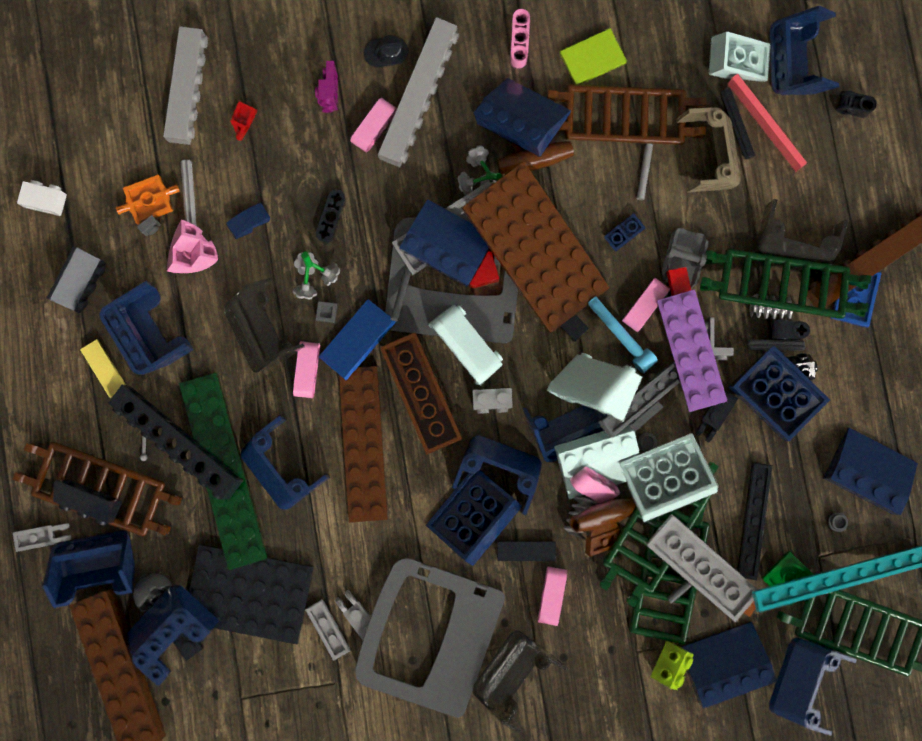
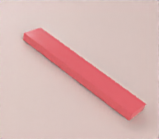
M738 74L732 77L728 83L729 87L797 172L807 164L806 160Z

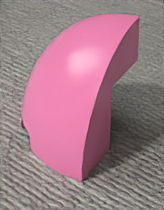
M181 219L170 246L167 271L173 273H193L209 268L218 261L217 251L213 242H208L202 236L200 228Z

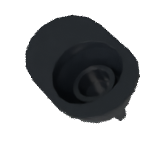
M394 35L374 39L364 49V58L373 67L398 65L404 62L408 56L407 44L403 39Z

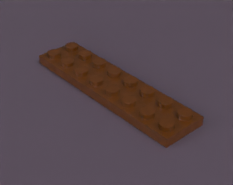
M377 366L357 367L347 380L339 375L349 523L388 520Z

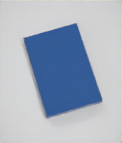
M881 272L871 277L868 289H862L857 286L848 292L847 302L869 303L868 311L865 312L864 317L846 312L843 319L830 318L868 328ZM839 299L834 301L832 310H838Z

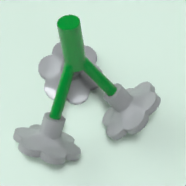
M482 145L469 150V156H467L466 161L473 167L482 165L486 175L475 179L467 176L465 172H461L458 176L459 189L461 192H464L465 196L472 192V186L476 185V183L480 182V186L489 181L492 185L502 177L500 173L491 172L485 164L489 152Z
M308 252L298 254V259L294 261V266L298 268L299 274H305L302 285H298L297 288L293 289V293L296 294L297 298L312 299L313 296L317 295V291L309 286L310 283L308 282L309 275L315 271L314 268L320 270L321 274H323L322 281H324L325 285L329 286L337 281L340 268L336 263L321 267L318 265V261L314 259V254Z

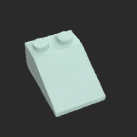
M730 32L716 35L711 40L709 74L729 79L738 74L742 80L768 81L770 44Z

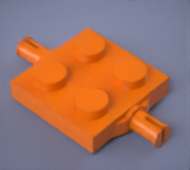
M159 175L124 187L126 204L116 207L117 213L120 215L130 211L136 224H141L151 215L156 218L170 213L173 209L169 195L180 192L179 187L176 184L166 188Z

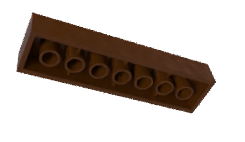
M113 588L69 605L116 740L161 741L166 734L145 675L133 663L127 641L128 628Z

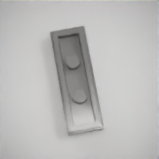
M323 599L305 609L333 661L351 651Z

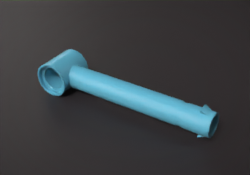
M596 296L588 302L591 309L634 356L632 362L641 373L644 374L658 361L651 350L648 348L643 350Z

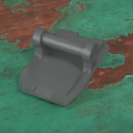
M677 228L672 232L661 272L663 282L669 284L666 271L686 267L691 289L698 284L702 266L705 265L707 259L705 254L708 241L704 234L695 233L683 228Z

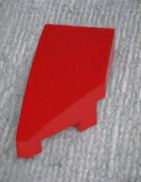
M240 101L230 121L236 132L237 140L242 141L257 113V109Z

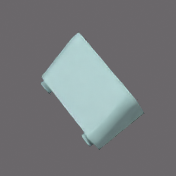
M581 353V355H576L553 379L547 391L572 404L576 402L597 409L602 413H609L614 418L623 421L642 377L636 374V370L626 365L624 368L592 359V356Z

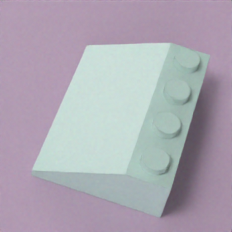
M630 425L626 426L613 438H608L605 431L554 446L569 499L584 495L578 492L570 482V478L584 467L594 470L614 482L615 485L626 482L619 463L639 455L635 432Z
M692 433L619 463L644 522L717 492L718 485Z

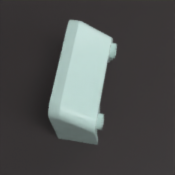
M453 304L430 322L428 326L434 328L475 379L474 383L480 385L502 366L501 361L503 359L497 351L493 352L464 317L466 312L460 305L456 307Z

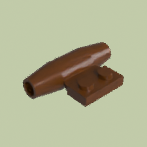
M571 141L549 143L543 154L538 157L534 153L511 142L516 152L498 159L497 165L501 175L507 174L522 162H525L529 170L533 171L552 166L574 156V150Z
M632 497L611 499L590 506L570 518V527L574 532L589 531V534L586 536L585 554L591 557L611 549L620 534L617 522L630 516L636 507Z

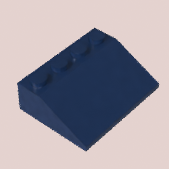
M507 78L483 99L474 115L478 125L540 157L571 113V110Z
M428 199L399 247L400 251L468 287L489 248L472 223Z
M774 345L729 386L783 441H790L830 401Z
M848 428L823 479L890 514L901 515L911 493L918 463Z
M479 470L475 473H469L425 526L464 561L474 566L522 508V505Z
M751 621L681 646V648L694 654L692 665L687 669V673L697 701L703 708L777 681L772 664Z

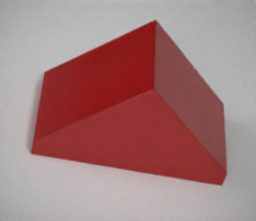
M487 252L470 283L472 289L499 281L492 252Z

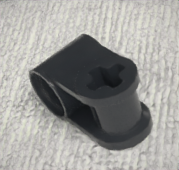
M844 90L840 92V105L836 111L844 115L865 118L876 109L877 101L872 96ZM862 104H866L869 110L864 109Z
M771 320V340H800L810 334V327L806 322ZM797 328H799V330H802L801 334H799V332H796Z

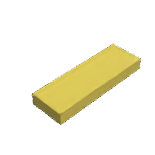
M96 339L80 349L109 398H112L119 387L126 384L100 341Z

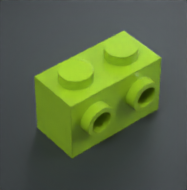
M666 641L650 677L671 689L678 690V687H681L684 682L686 670L692 665L694 654L674 643Z

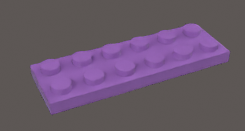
M695 290L657 300L688 411L691 412L727 402Z

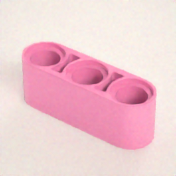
M525 9L516 10L512 20L510 63L515 68L524 67L528 57L530 15ZM522 18L525 22L519 23L517 19ZM521 36L525 40L517 41L515 38ZM520 54L523 56V59L518 60L514 56Z
M380 98L354 132L350 142L367 153L394 118L397 108L385 99Z
M654 278L622 321L638 332L658 307L657 300L664 299L670 288L657 278Z
M300 341L293 396L314 397L320 343Z
M584 467L570 478L572 486L578 492L598 503L614 499L620 494L614 482L588 467Z
M547 567L538 614L539 623L558 625L567 570Z

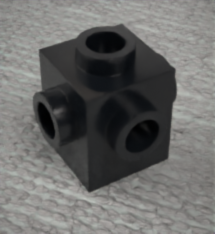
M800 353L796 356L787 357L809 380L815 379V372L818 371L816 360L814 361L810 354Z

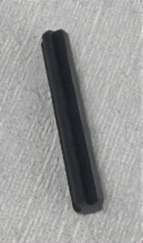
M726 88L721 91L723 102L732 121L745 160L751 159L755 156L752 144L731 88Z

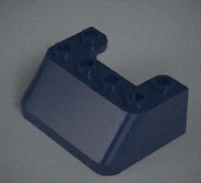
M148 281L109 303L100 311L101 321L134 373L140 375L168 366L194 350L190 342L184 337H176L167 343L148 312L158 306L161 301L160 293Z
M117 531L56 544L51 549L42 585L53 608L69 605L74 600L76 590L103 584L113 583V591L118 595L132 593L136 570L128 533L126 531Z
M180 585L171 586L127 633V641L134 665L159 686L171 671L158 657L182 632L192 641H202L219 620L184 587Z

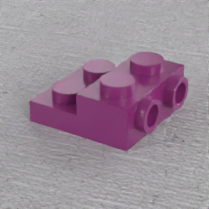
M326 61V67L323 68V79L325 80H318V86H315V96L318 99V104L322 106V112L331 113L333 110H338V73L334 61Z

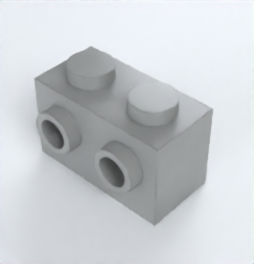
M512 388L472 391L473 410H477L478 414L489 413V410L497 409V413L508 412V409H512Z

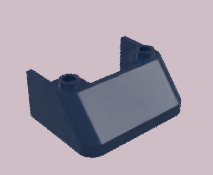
M818 5L779 19L772 24L770 28L772 89L775 93L780 95H813L839 87V83L816 75L808 76L807 41L814 39L818 35L819 22L836 17L835 12Z
M582 405V407L548 422L544 416L531 418L526 408L522 409L530 431L546 462L558 460L554 446L604 431L599 421L607 415V413L605 414L597 409Z
M279 416L251 438L242 448L241 458L277 506L281 509H290L330 477L329 475H324L310 487L302 479H293L286 484L264 455V452L272 446V438L269 433L286 421L285 417Z
M482 436L472 437L468 443L452 488L456 489L462 471L475 473L479 471L484 461L520 475L517 487L519 491L527 494L521 513L526 515L542 468L540 459Z
M799 637L792 639L769 701L770 711L808 729L832 735V731L819 725L821 715L812 706L824 670L835 671L840 664L841 658L856 663L857 659Z

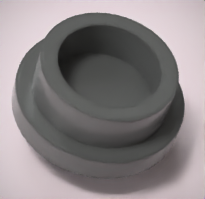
M644 433L639 436L637 444L642 451L647 452L656 448L657 440L653 434Z
M836 512L830 515L828 525L833 531L842 532L848 526V519L844 514Z

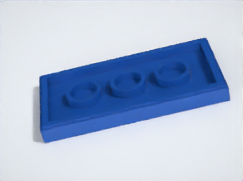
M368 299L320 354L319 358L347 380L396 321H392L388 314Z

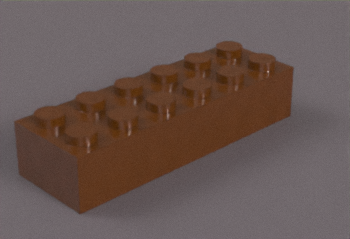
M416 332L380 347L426 455L462 440Z

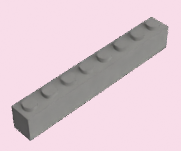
M436 17L378 153L380 160L397 167H401L402 162L405 163L407 161L409 145L413 146L416 139L414 133L422 125L423 118L421 117L423 112L428 111L430 101L428 100L431 94H435L438 86L436 81L444 73L445 60L449 61L452 53L450 48L458 40L457 25Z

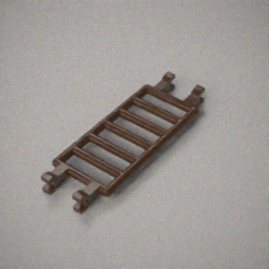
M570 84L567 86V92L548 90V99L554 102H566V108L571 110V113L558 130L565 131V138L568 140L683 145L685 137L702 139L703 135H706V127H685L686 122L678 123V137H666L668 97H679L678 117L686 112V108L697 109L706 106L707 97L686 98V91L683 89ZM574 92L585 93L584 133L573 132ZM593 93L604 94L603 134L591 133ZM611 94H623L621 134H610ZM630 95H641L640 135H629ZM649 96H660L659 136H648Z
M51 442L48 449L33 443H26L24 451L44 457L36 478L22 472H15L12 480L32 486L31 495L33 497L59 506V504L53 502V489L51 494L40 491L54 453L58 451L66 455L56 480H65L73 457L84 461L76 480L79 484H84L91 464L102 467L94 490L99 492L102 491L109 470L119 473L120 475L112 494L114 498L119 499L127 477L138 480L123 521L115 518L114 523H109L110 525L140 536H145L148 529L163 535L170 533L172 527L152 521L159 500L177 506L181 504L183 498L164 492L165 483L163 481L56 442ZM146 483L155 486L156 489L142 526L138 527L130 523Z

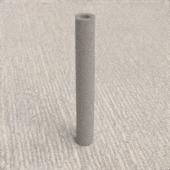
M650 143L645 145L637 194L638 200H644L653 149V144Z

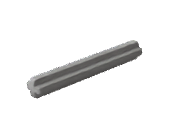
M182 160L181 176L185 221L197 226L192 162L190 160Z

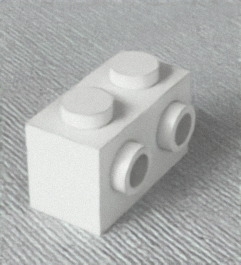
M31 180L30 183L23 181L17 204L24 208L61 216L67 194L55 185L45 187L38 181Z

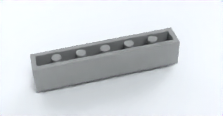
M179 27L163 136L171 143L191 145V139H194L195 136L193 124L197 120L198 114L196 103L200 101L198 89L199 84H202L203 80L201 68L205 65L204 48H207L208 38L202 29Z

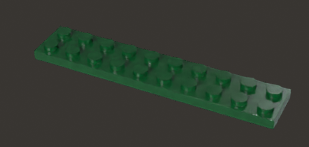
M213 373L179 383L193 438L244 480L230 499H217L212 495L213 491L207 487L228 570L268 559L218 374ZM204 462L201 464L202 472L205 470ZM218 474L215 477V482L217 484L220 482V477Z

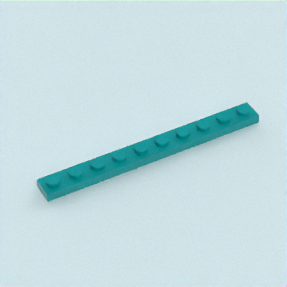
M922 545L754 590L752 595L756 611H765L922 567Z

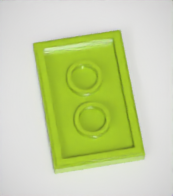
M611 28L560 51V56L575 85L585 83L627 62Z

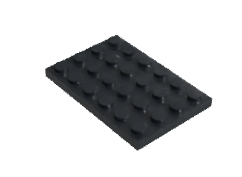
M200 544L189 593L219 620L214 627L215 629L298 645L314 566L268 558L228 570L222 548Z

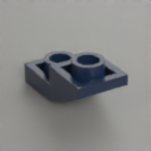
M259 203L236 215L226 225L234 238L238 239L252 233L253 228L269 222L270 216L263 205Z
M632 214L605 235L604 238L616 252L646 228L637 216Z

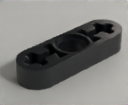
M332 190L328 195L316 230V237L321 243H330L334 238L346 203V197L341 190ZM337 195H339L340 199H342L341 201H337L336 208H339V210L333 208L334 199L332 198L336 197ZM328 212L336 213V219L334 221L330 222L326 220V214ZM323 223L329 226H333V228L328 227L327 232L330 236H326L325 239H322V235L320 234L321 232H325L326 226L323 225Z

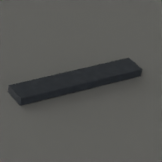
M754 462L751 465L737 572L745 579L757 580L773 465Z

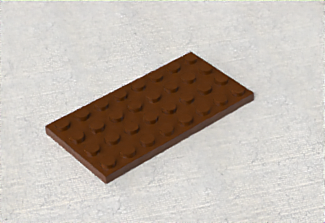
M525 162L520 163L461 207L548 333H552L586 307L591 299L595 296L599 297L610 288Z

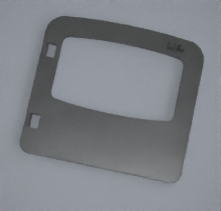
M405 218L396 225L394 241L408 233L416 218ZM394 245L385 311L390 317L406 266ZM506 271L504 272L503 291L500 295L496 296L452 294L420 289L408 285L399 319L390 331L416 332V334L439 336L434 328H430L428 325L454 304L456 307L460 305L466 312L464 317L484 341L509 343L513 338L518 288ZM504 312L511 313L509 324L503 323Z
M403 558L398 560L390 570L367 626L355 668L357 680L365 687L457 718L463 716L504 604V593L493 587L414 559ZM419 567L429 570L428 577L417 573ZM407 576H413L455 592L453 609L443 641L430 673L422 686H415L373 670L376 652L385 623L398 591ZM476 587L486 590L484 597L474 594Z

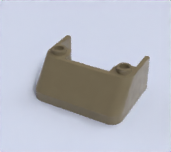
M717 107L688 109L676 119V123L707 121L712 126L718 167L715 170L716 180L699 181L687 188V193L735 188L739 185L741 177L730 117Z

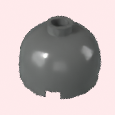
M160 573L144 574L138 579L133 589V599L141 611H148L173 585L166 576Z

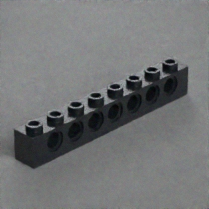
M121 385L108 402L116 414L123 415L130 426L137 427L141 431L140 434L143 437L154 441V446L161 451L167 452L169 459L173 462L180 463L187 474L198 478L197 482L203 487L211 489L213 491L212 495L217 499H230L244 481L131 386ZM133 404V405H134V409H133V411L131 412L130 407H131V405ZM147 415V416H148V421H147V423L145 424L144 418H145V416ZM161 427L162 434L159 436L158 429ZM174 439H176L177 442L175 447L172 446V441ZM188 451L191 452V457L189 460L186 457ZM204 462L205 470L202 472L201 464ZM217 474L220 477V482L218 484L215 482V477Z

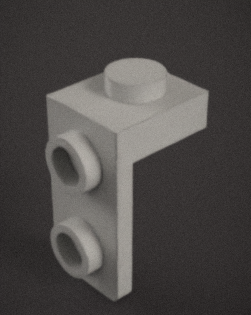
M714 317L707 318L704 323L714 357H716V360H727V357L734 355V348L714 347Z

